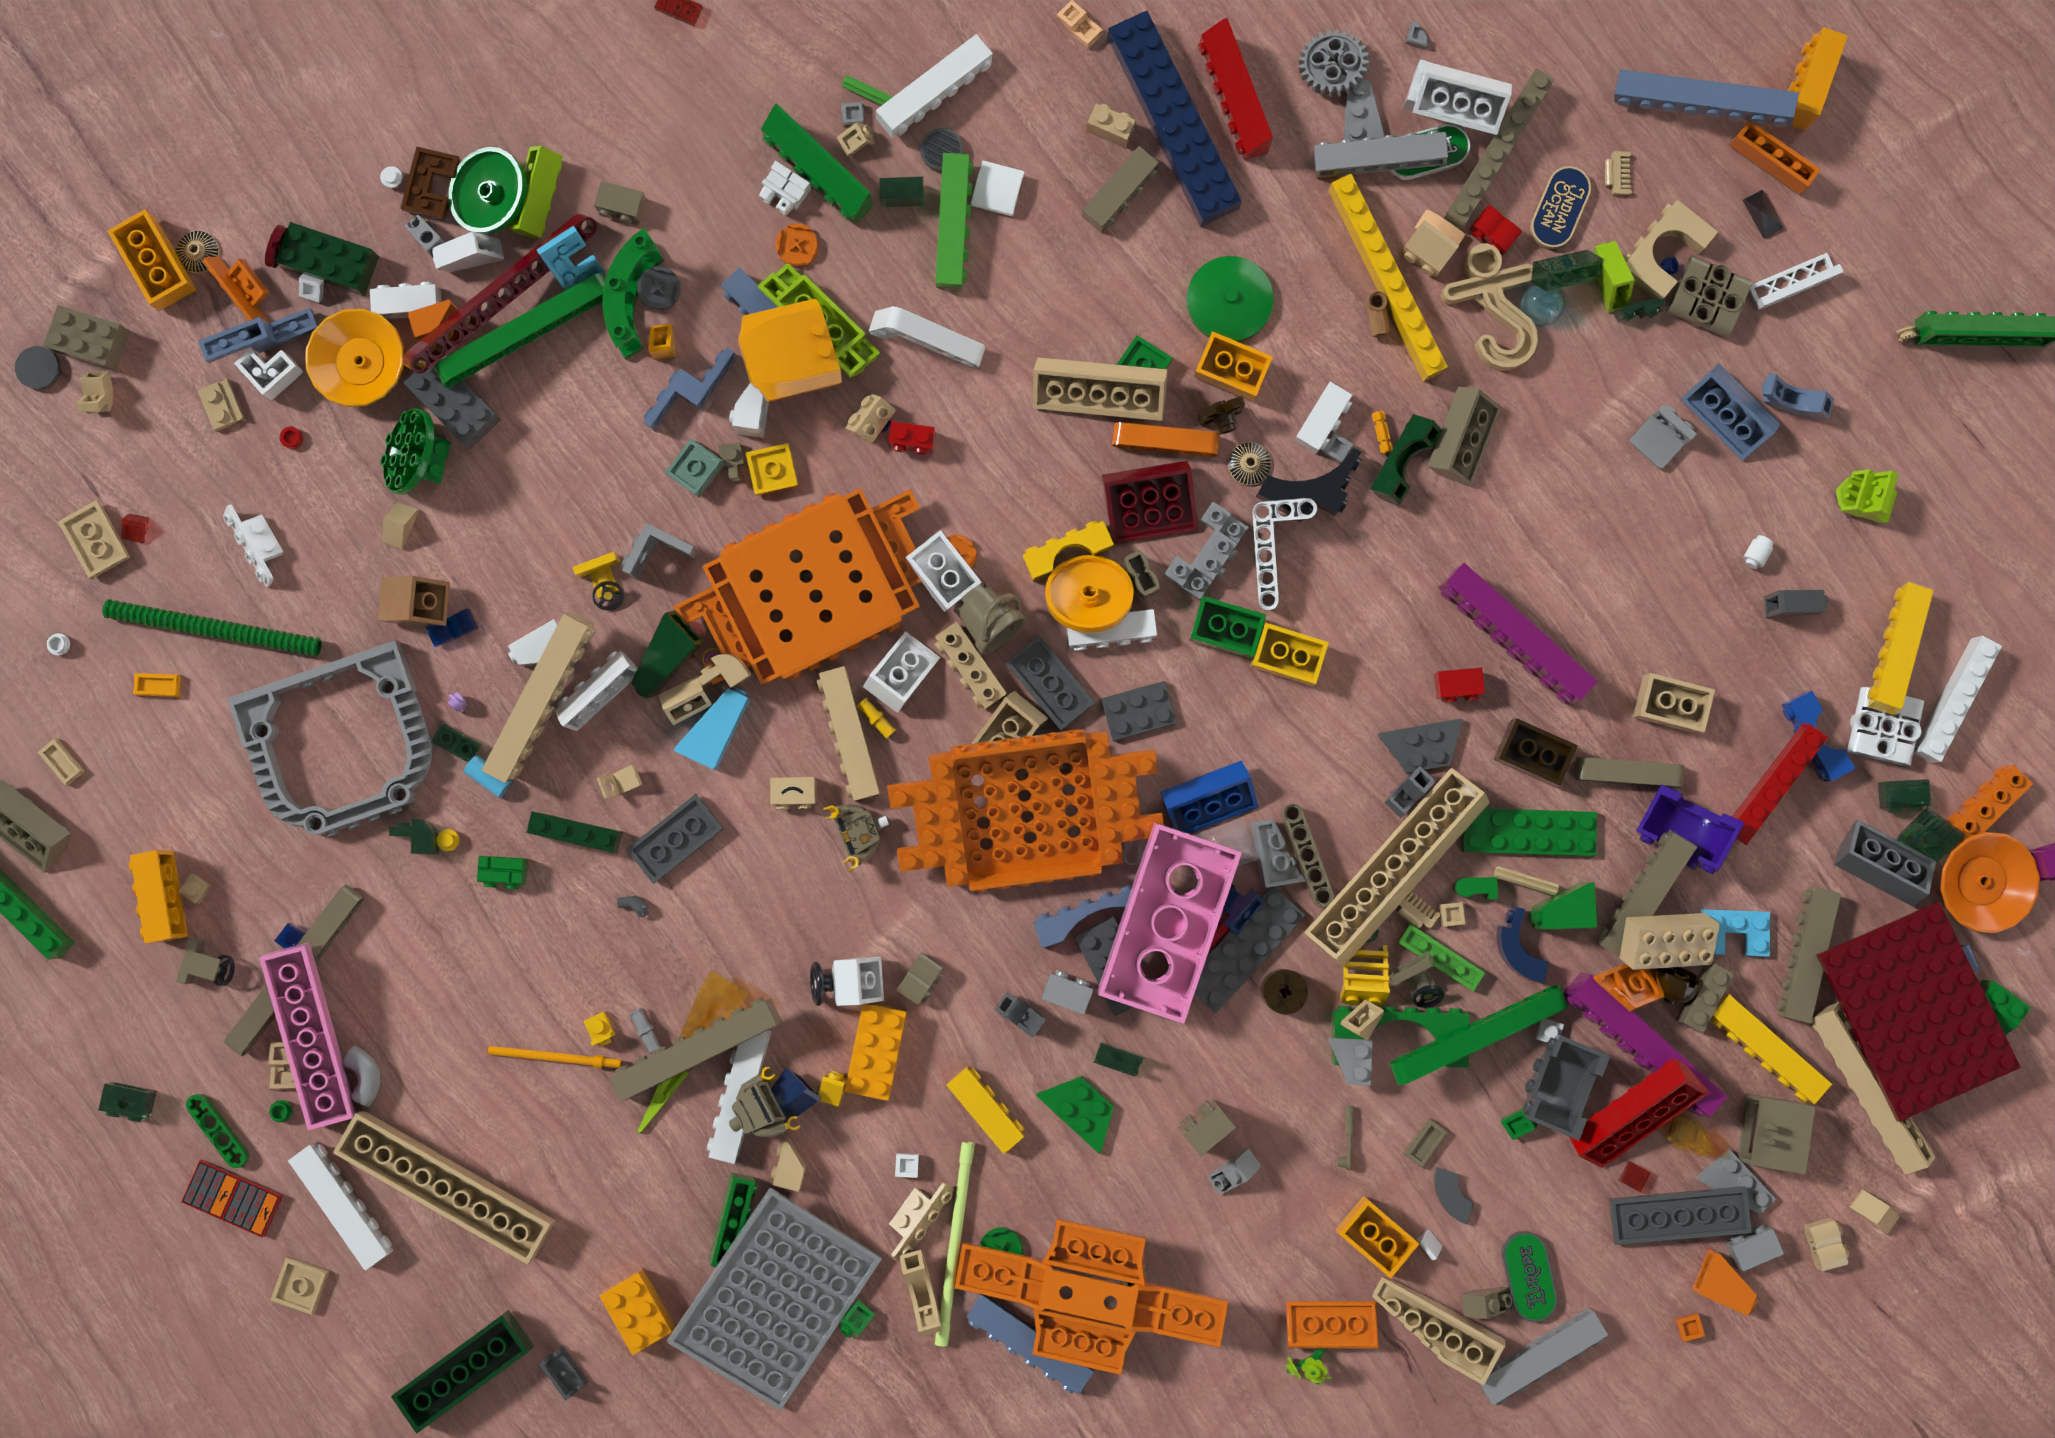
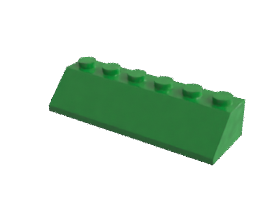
M776 103L761 128L762 140L770 148L774 146L779 151L777 154L786 163L790 161L794 165V171L800 177L805 176L809 180L810 186L816 192L820 190L825 195L824 199L832 207L836 205L840 209V215L846 221L851 220L856 224L873 207L870 192Z
M1927 311L1915 319L1917 327L1915 332L1919 334V337L1915 338V345L2047 347L2055 342V316H2046V313L2024 316V313L2021 312L2010 315H2003L2002 312H1993L1988 315H1981V312H1969L1967 315H1959L1957 311L1946 312L1945 314H1937V311Z

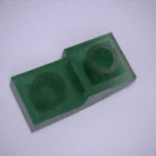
M1664 299L1639 301L1623 307L1614 316L1618 322L1623 319L1629 321L1637 315L1641 319L1646 316L1652 318L1661 312L1660 308L1666 302Z
M441 723L431 743L466 762H469L475 756L481 746L477 741L444 723Z

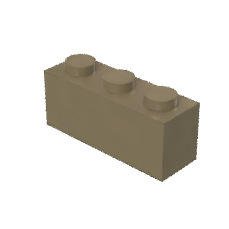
M1715 963L1704 965L1697 978L1698 982L1701 979L1703 981L1699 993L1692 1001L1684 1003L1675 1021L1693 1031L1704 1033L1734 974Z

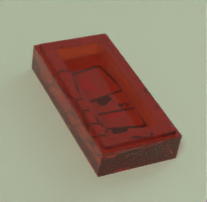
M657 0L654 8L656 11L694 27L703 6L692 0Z

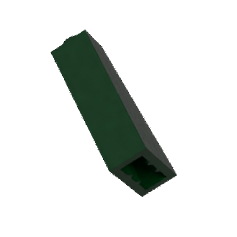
M675 610L666 612L662 616L631 682L635 687V691L645 699L655 696L704 643L703 639Z

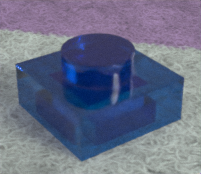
M287 923L274 941L284 949L293 947L299 943L305 933L292 923Z

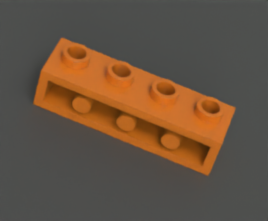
M1749 120L1729 144L1730 147L1799 195L1810 186L1821 170Z
M2002 765L1997 768L1993 773L1995 776L1990 781L1987 780L1978 787L1979 792L1975 796L1967 798L1962 804L1964 807L1959 811H1955L1947 818L1948 822L1943 827L1950 826L1946 829L1948 832L1954 829L1955 831L1951 833L1952 836L1957 832L1960 833L1955 838L1960 844L1966 838L1988 830L2033 785L2015 765Z

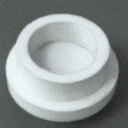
M389 166L383 169L380 179L387 188H396L402 183L403 176L398 168Z
M53 634L47 640V648L54 655H64L70 648V640L63 634Z

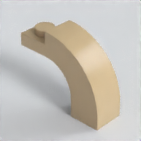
M918 1250L899 1256L903 1276L911 1295L920 1337L942 1331L938 1303L922 1251Z

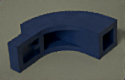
M1512 906L1511 910L1507 911L1505 917L1507 927L1499 925L1497 927V945L1500 955L1506 965L1519 976L1544 983L1549 961L1534 958L1524 951L1519 940V933L1525 909Z

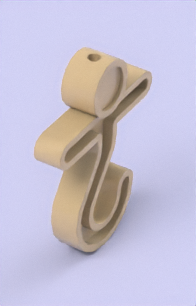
M1487 243L1479 244L1472 248L1463 262V270L1469 279L1448 284L1442 290L1440 297L1442 302L1448 305L1474 299L1483 306L1489 315L1514 333L1517 343L1512 350L1501 349L1495 339L1488 334L1482 335L1474 345L1479 359L1488 367L1498 371L1514 370L1522 366L1533 355L1538 343V336L1532 319L1505 298L1503 291L1529 284L1536 276V269L1531 264H1524L1500 270L1502 256L1499 250Z

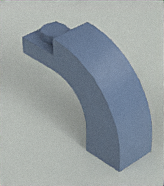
M1768 373L1767 379L1762 386L1763 402L1777 410L1807 418L1826 420L1830 418L1834 398L1827 391L1797 388L1787 384L1777 374Z

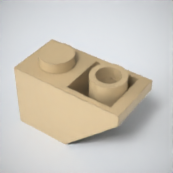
M785 1139L783 1144L779 1143L776 1156L780 1158L778 1166H773L771 1179H774L773 1186L799 1192L802 1187L806 1165L792 1141Z

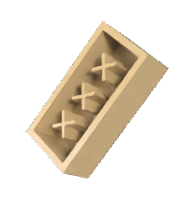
M1706 913L1626 917L1619 958L1633 970L1712 965L1720 924Z

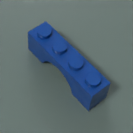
M1813 691L1804 692L1781 704L1784 708V716L1788 721H1791L1795 728L1794 734L1803 722L1816 728L1817 718L1823 711ZM1823 744L1812 758L1816 766L1815 772L1824 782L1833 781L1855 769L1845 749H1832Z

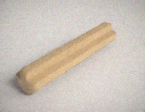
M1497 866L1494 870V877L1554 896L1558 893L1559 885L1500 866Z

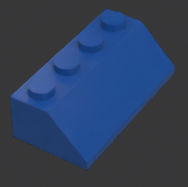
M1242 760L1160 792L1172 828L1188 834L1259 807L1251 777Z

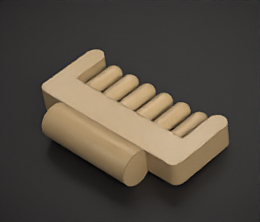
M1614 151L1611 154V159L1605 160V187L1612 188V195L1628 196L1632 193L1631 186L1624 185L1631 182L1629 180L1631 175L1621 174L1630 173L1631 171L1630 169H1621L1630 168V164L1626 163L1630 162L1631 152Z
M1411 891L1399 904L1401 908L1397 913L1417 929L1422 925L1431 928L1440 917V912H1435L1433 908L1430 910L1431 906H1426V902H1422L1421 898L1416 901L1418 896L1414 895L1412 897L1413 892Z

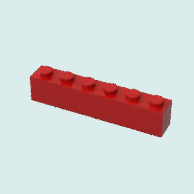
M1804 722L1801 724L1732 816L1744 822V826L1737 837L1738 841L1747 846L1828 737L1810 724Z

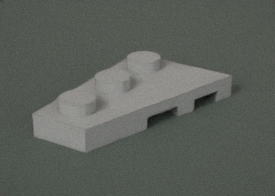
M1274 819L1250 823L1262 889L1306 882L1295 866L1297 863L1293 856H1290L1285 846L1286 842Z

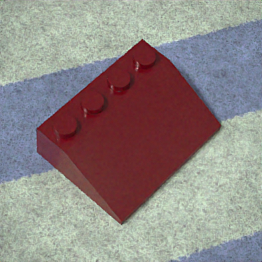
M1188 461L1101 475L1113 544L1199 530L1192 471Z

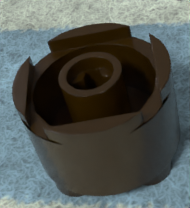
M1280 968L1270 972L1265 976L1261 984L1260 991L1264 1003L1271 1010L1279 1014L1298 1012L1304 1006L1308 997V987L1304 978L1297 972L1289 969ZM1287 985L1286 989L1289 990V994H1285L1282 997L1279 989H1283Z

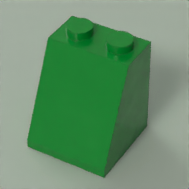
M1579 882L1557 893V895H1553L1533 905L1532 911H1529L1530 924H1533L1534 929L1596 928L1595 882Z

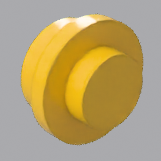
M451 829L441 831L437 837V844L443 851L455 850L460 842L457 832Z

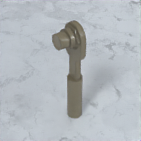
M1345 1106L1347 1156L1338 1158L1337 1166L1351 1171L1354 1106Z

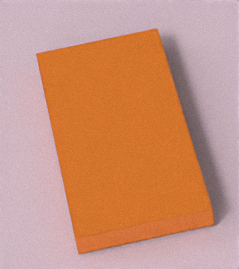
M1286 1301L1287 1349L1379 1348L1376 1301Z

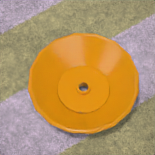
M344 309L326 317L312 332L305 350L306 371L314 388L327 400L345 407L367 406L383 399L398 384L404 368V345L397 329L382 315L366 309ZM359 358L363 359L361 364H357Z

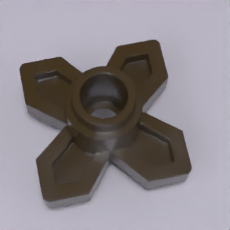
M1243 396L1226 402L1222 400L1200 410L1201 414L1198 415L1200 426L1214 422L1215 428L1219 430L1220 435L1236 430L1235 424L1237 422L1234 415L1240 414L1243 411L1242 408L1245 406Z

